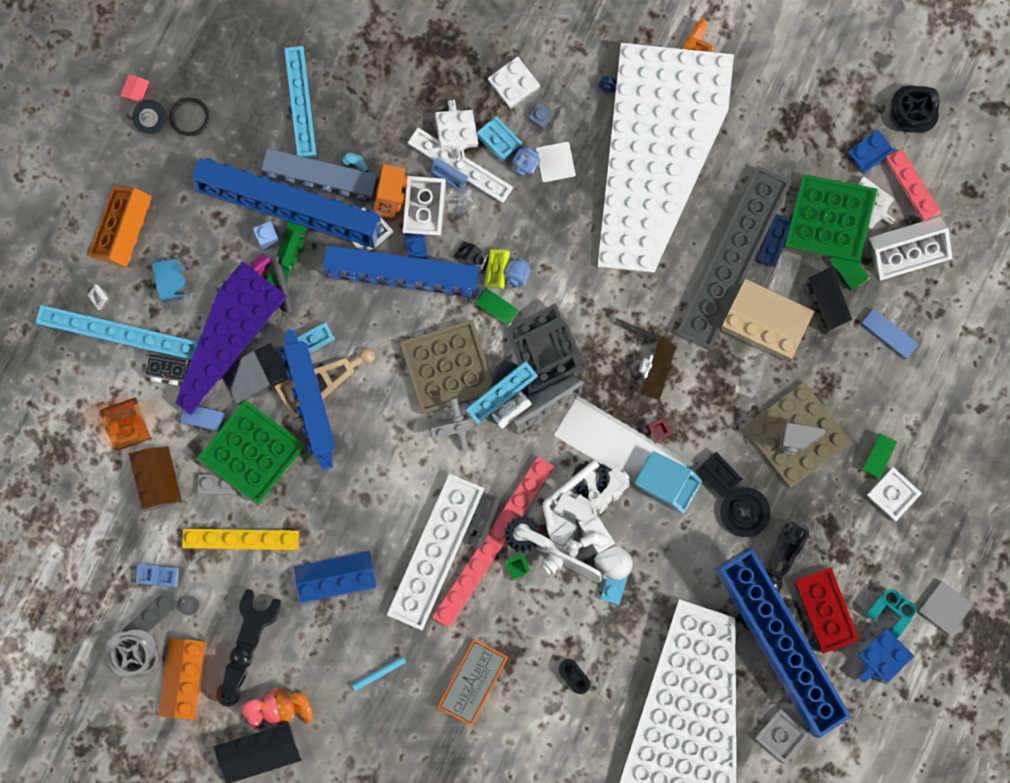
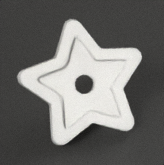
M652 354L649 359L643 358L640 363L639 372L642 373L644 378H647L648 372L652 367Z

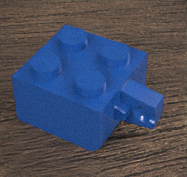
M887 628L883 629L857 655L864 663L862 668L865 670L858 678L863 683L870 677L874 680L878 678L883 684H887L914 655Z

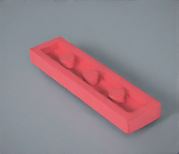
M903 149L886 156V163L922 221L924 222L940 214L941 210Z

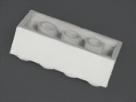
M941 216L868 238L870 253L880 280L952 259L949 229Z

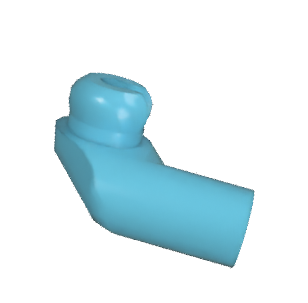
M349 152L342 158L345 165L354 164L358 167L359 171H369L361 155Z

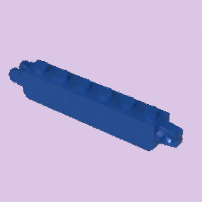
M288 329L285 332L287 345L284 346V351L281 354L284 363L288 362L289 370H286L288 379L293 381L295 386L291 390L294 400L298 399L300 404L296 408L299 418L303 417L305 425H302L304 436H309L308 451L310 455L314 454L315 459L317 458L322 471L332 469V454L335 452L336 446L308 346L303 341L298 342L295 331Z

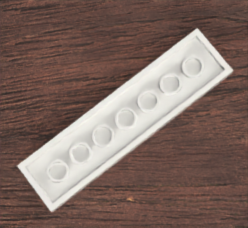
M449 473L387 616L423 631L485 488Z

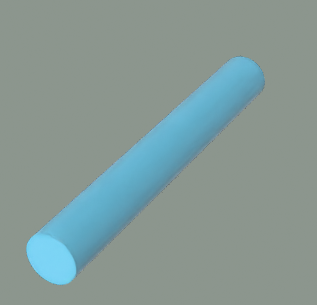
M404 657L396 659L352 684L354 690L357 691L405 664Z

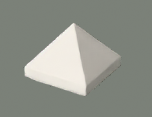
M97 284L94 285L87 295L98 310L108 300L107 293Z

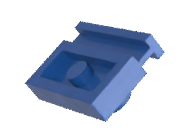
M876 130L848 151V155L865 175L885 160L886 156L894 153L895 150L889 145V142L881 132Z

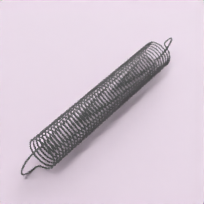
M619 318L615 319L614 324L624 325L619 327L630 328L626 329L628 331L641 332L635 334L647 335L642 337L652 338L649 340L656 341L653 340L657 339V336H653L656 334L648 333L649 331L642 330V328L636 327L633 324L625 323L626 321H617Z

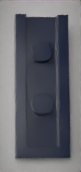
M779 214L775 215L758 258L761 264L764 265L766 263L769 267H776L792 219Z

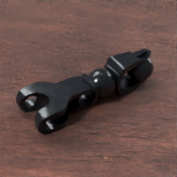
M788 522L784 525L778 537L774 553L769 561V569L765 570L778 593L782 590V579H785L783 576L789 572L796 556L801 552L809 537V529L804 524ZM781 561L783 568L777 572L775 565ZM739 613L736 616V622L741 621L744 628L749 630L747 624L745 623L744 619Z
M245 590L239 604V610L244 619L235 644L236 647L230 653V663L226 666L223 684L216 690V699L222 706L231 707L240 700V688L247 677V668L254 661L253 652L257 648L263 629L277 621L282 605L280 599H273L267 609L259 611L253 608L255 597L253 590Z

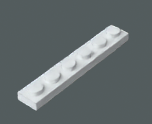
M420 128L416 129L408 142L409 146L434 161L438 157L469 177L468 183L504 204L513 190L511 185L465 157L464 160H457L455 150L440 149L439 140Z

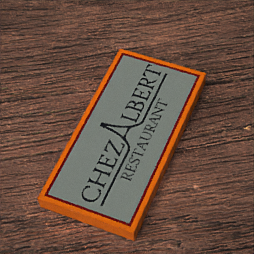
M473 639L437 709L472 727L508 657Z

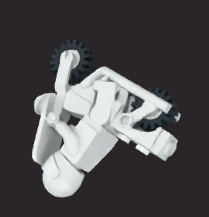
M596 460L591 461V463L584 461V464L580 463L578 468L575 467L572 478L545 499L542 506L550 540L541 535L538 523L531 517L529 519L528 516L524 515V517H521L520 515L517 516V519H511L512 522L507 524L505 536L511 549H515L516 552L521 551L525 553V551L531 552V549L534 548L543 553H549L548 558L542 559L543 564L541 565L547 574L552 573L554 575L556 570H561L562 566L592 581L600 583L602 577L613 580L624 579L632 570L633 561L631 556L621 546H615L614 540L596 515L598 512L602 513L605 511L612 500H618L623 495L622 492L629 487L628 479L630 478L624 470L620 471L617 467L608 473L610 482L607 486V473L604 467H601L600 463ZM579 527L583 538L580 539V542L572 541L578 534ZM584 547V549L581 550L582 552L578 554L579 548ZM596 554L594 565L597 570L581 562V559Z

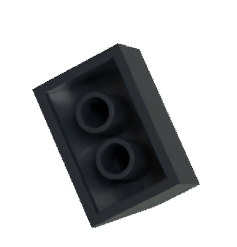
M829 267L809 277L805 288L808 295H812L814 301L812 306L815 313L818 312L820 316L818 321L821 330H825L826 334L848 327L853 319L833 267Z

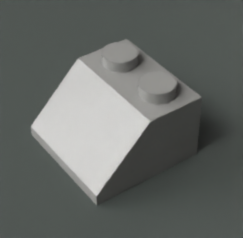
M786 423L783 428L779 451H784V455L795 456V454L801 453L821 439L826 430Z

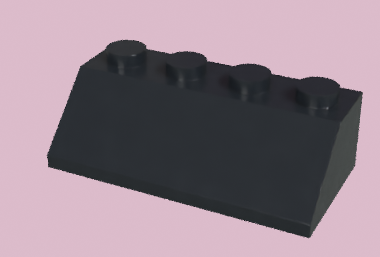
M289 722L213 746L226 783L240 781L302 761L292 726Z

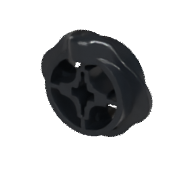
M913 85L903 86L898 89L891 101L890 118L893 129L906 133H926L933 129L939 118L940 100L938 91L933 87ZM901 102L904 104V107L906 109L905 114L902 111ZM925 105L928 108L929 116L926 115L924 110Z

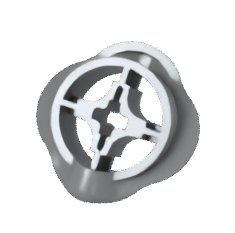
M133 629L126 632H117L106 641V652L110 667L118 675L134 676L151 672L159 663L155 640L145 630ZM130 639L136 641V643L131 644L123 640ZM141 647L144 648L146 654L142 652ZM130 662H134V663H136V664L139 663V664H141V666H131V665H129V663H130Z

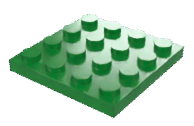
M803 174L785 247L860 263L878 189Z
M244 400L199 455L197 460L259 506L306 448V445L248 401Z

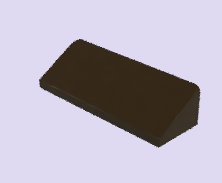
M659 339L652 359V367L648 372L641 395L660 401L677 346Z

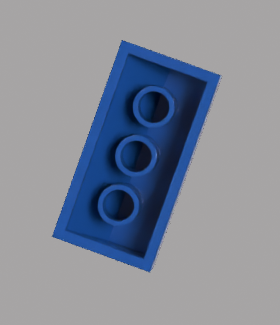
M370 551L294 567L299 600L302 605L378 589Z

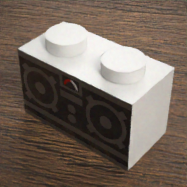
M150 353L146 377L153 383L166 381L171 386L180 387V384H183L190 362L188 359Z

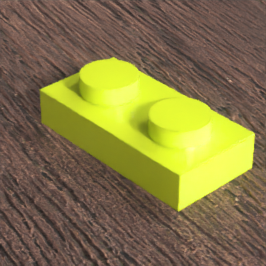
M490 250L484 287L504 289V271L509 262V251Z

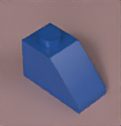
M405 233L408 257L428 259L425 236L422 234Z

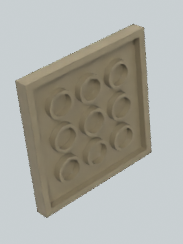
M473 319L400 342L422 415L451 407V397H457L458 404L479 398L490 389L493 381Z
M805 382L801 383L743 428L790 489L851 443V440ZM786 423L826 430L821 439L801 453L795 454V456L784 455V451H779L782 432Z

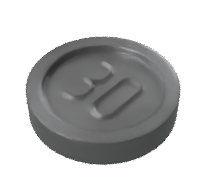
M186 596L180 602V610L185 615H194L199 610V602L193 596Z

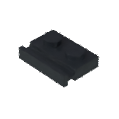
M717 451L696 470L722 499L743 480Z

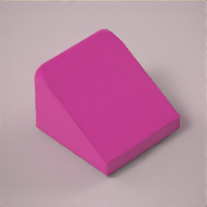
M262 253L249 266L261 274L272 262L266 254Z

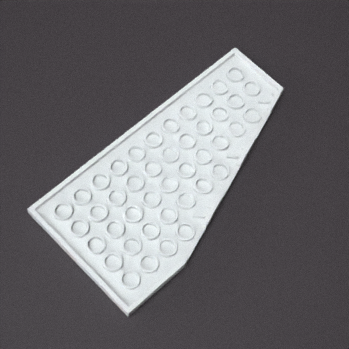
M621 43L598 268L646 273L655 272L728 112L734 54Z
M679 599L619 783H736L734 617Z

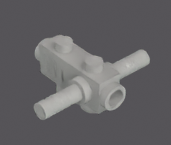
M451 397L452 418L443 420L437 418L435 422L429 423V426H426L428 437L435 439L456 434L458 435L461 451L466 452L469 448L465 434L471 427H474L472 417L460 413L457 397Z

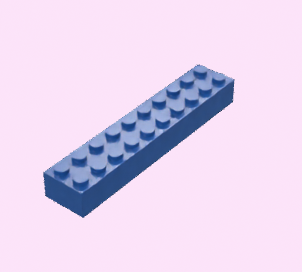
M200 158L192 176L195 190L198 193L372 249L375 248L382 230L380 216L372 210L364 211L353 204L348 206L342 204L340 200L334 198L330 200L324 198L319 193L311 194L300 187L292 188L284 182H274L263 175L259 177L252 175L247 170L239 171L229 164L221 165L210 158H206V160Z
M753 548L744 549L714 568L811 735L821 738L850 719L849 711Z

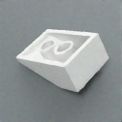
M408 176L403 233L441 236L446 179Z

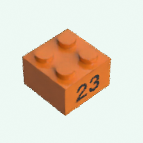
M383 164L377 183L372 211L378 213V215L394 218L396 212H400L405 194L403 192L408 176H404L405 168Z

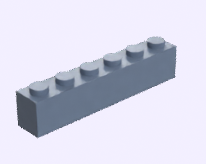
M272 149L266 150L261 169L263 175L272 180L280 178L284 179L283 181L288 184L297 182L309 189L317 187L320 188V191L326 193L334 191L343 197L351 195L363 202L373 201L378 182L376 174Z

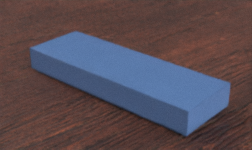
M874 308L861 323L905 359L918 346L915 340Z

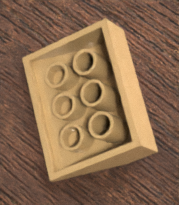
M745 279L721 330L787 362H791L814 311Z

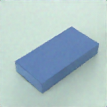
M438 157L433 161L430 173L438 178L446 179V183L462 192L469 177Z

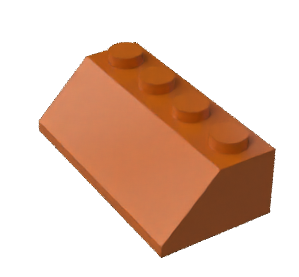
M113 186L88 257L115 266L127 267L131 260L134 245L137 243L140 228L143 226L145 214L150 207L152 196L136 188Z
M168 638L158 716L197 721L207 649L206 642Z

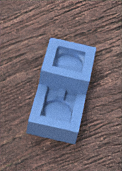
M198 407L192 415L183 410L180 422L219 432L225 413Z
M138 564L136 584L177 588L180 569Z

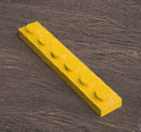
M183 529L182 548L299 551V531Z

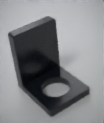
M463 241L454 255L455 258L465 261L471 266H478L480 274H483L488 266L489 256L478 246ZM468 247L466 253L461 255L463 249Z

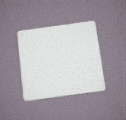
M569 142L536 148L541 160L539 167L543 182L576 176Z

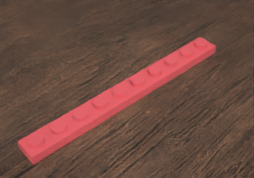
M537 457L489 530L484 545L476 550L432 617L433 619L450 628L507 541L505 529L508 527V522L511 523V519H517V516L521 515L522 517L554 469L553 465L541 457Z

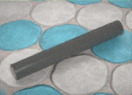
M280 256L272 257L280 291L287 295V299L283 302L286 313L293 312Z

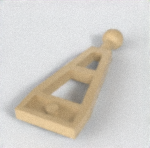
M364 348L361 350L360 355L351 361L345 358L314 369L315 374H320L327 385V388L321 393L322 399H325L354 373V367L363 362H372L375 358L374 351L370 348ZM344 366L347 371L332 383L326 372ZM286 379L274 387L295 420L299 418L296 407L300 406L298 399L294 400L291 390L295 388L293 381Z

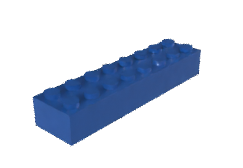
M334 246L326 247L323 266L326 276H329L328 278L332 280L347 278V281L358 283L359 280L366 281V284L369 285L383 283L386 287L390 288L404 286V289L412 291L415 288L423 289V292L426 293L440 291L443 295L453 296V293L461 294L463 298L476 296L479 280L478 266Z

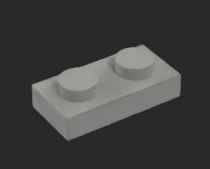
M198 475L199 495H237V490L218 475Z

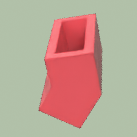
M128 74L120 96L125 100L139 104L143 100L149 81Z

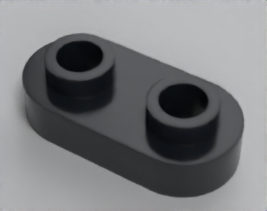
M563 660L559 665L560 675L574 693L579 695L585 694L590 688L588 677L574 660ZM571 666L572 672H565V667ZM578 681H582L584 683L583 688L580 689L577 687Z

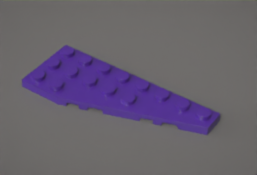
M243 261L218 290L175 403L189 415L195 412L287 299L286 294Z

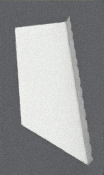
M578 395L554 434L557 438L607 468L613 470L617 467L620 471L624 470L630 478L628 480L634 484L636 476L643 470L647 457L653 451L689 469L693 465L670 450L663 448L660 444H654L652 439L638 433L635 429L630 428L627 424L605 413Z

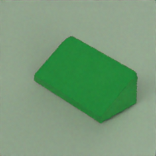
M833 257L830 259V262L850 291L864 284L870 278L860 263Z

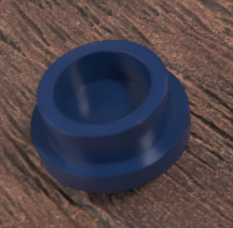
M603 76L598 82V86L603 92L610 93L616 90V80L610 76Z

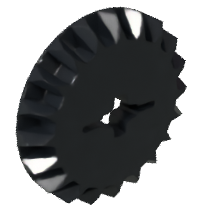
M742 487L731 491L724 498L720 514L724 526L730 533L746 538L758 535L766 528L770 520L771 510L768 500L761 492L753 488ZM738 507H740V508H742V509H744V510H745L746 508H748V509H749V512H748V513L750 514V516H751L752 518H750V517H748V516H745V517L743 518V517L741 516V514H742V512L740 511L741 509H739Z

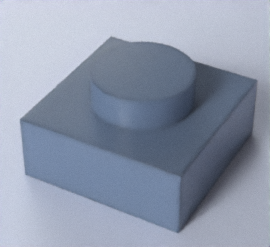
M538 103L528 119L544 130L555 113L541 103Z

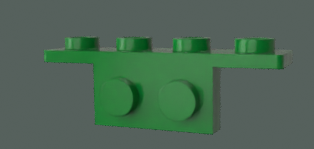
M291 222L287 225L276 256H280L286 283L292 267H295L298 261L297 254L304 245V235L307 230L306 227ZM273 263L267 280L275 287L280 288Z

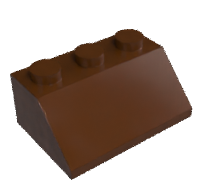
M169 446L148 448L128 453L143 511L147 512L182 502Z

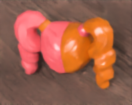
M278 687L271 689L261 701L256 699L249 700L243 704L241 709L243 715L255 730L262 728L263 718L275 726L291 722L296 713L300 714V717L306 724H310L313 719V710L307 696L302 693L290 694L286 689Z

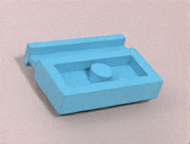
M497 116L477 132V137L501 162L522 145V142Z

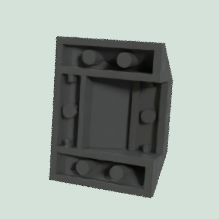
M556 303L506 328L519 365L526 360L538 375L537 378L527 385L531 395L582 370L583 358L573 332Z

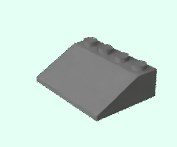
M573 374L531 395L529 393L525 395L532 405L510 422L516 433H521L577 397V395H580L583 389L582 381Z

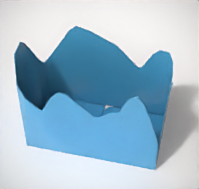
M183 258L152 263L158 296L161 301L190 296L179 293L186 283L185 278L180 274V271L185 266L174 264Z

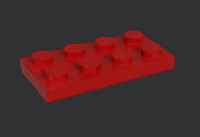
M832 567L794 581L822 654L859 641Z

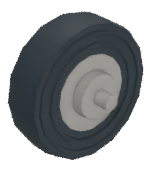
M145 100L134 108L132 120L139 131L145 134H154L164 127L166 112L160 103L154 100Z

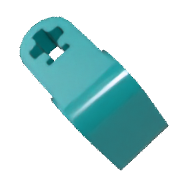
M889 589L874 602L866 615L874 621L884 607H886L899 617L890 630L896 638H899L914 617L916 607L901 593L894 589ZM888 593L893 594L895 597L893 604L886 601ZM903 605L910 608L911 613L909 616L902 613Z

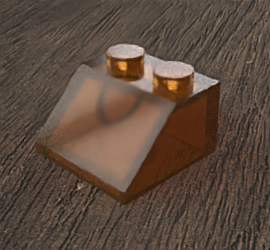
M136 397L100 409L102 423L115 452L152 439Z

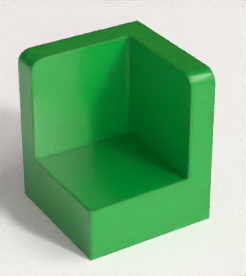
M523 553L505 560L512 581L530 573Z

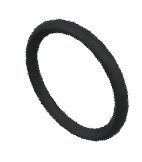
M188 97L179 100L170 112L172 127L179 134L185 136H194L201 133L209 123V110L205 103L197 98ZM187 101L200 104L206 114L203 126L194 132L182 131L174 122L176 108Z

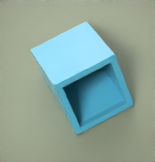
M653 451L647 457L643 470L636 476L635 485L640 490L684 514L703 481L691 469Z

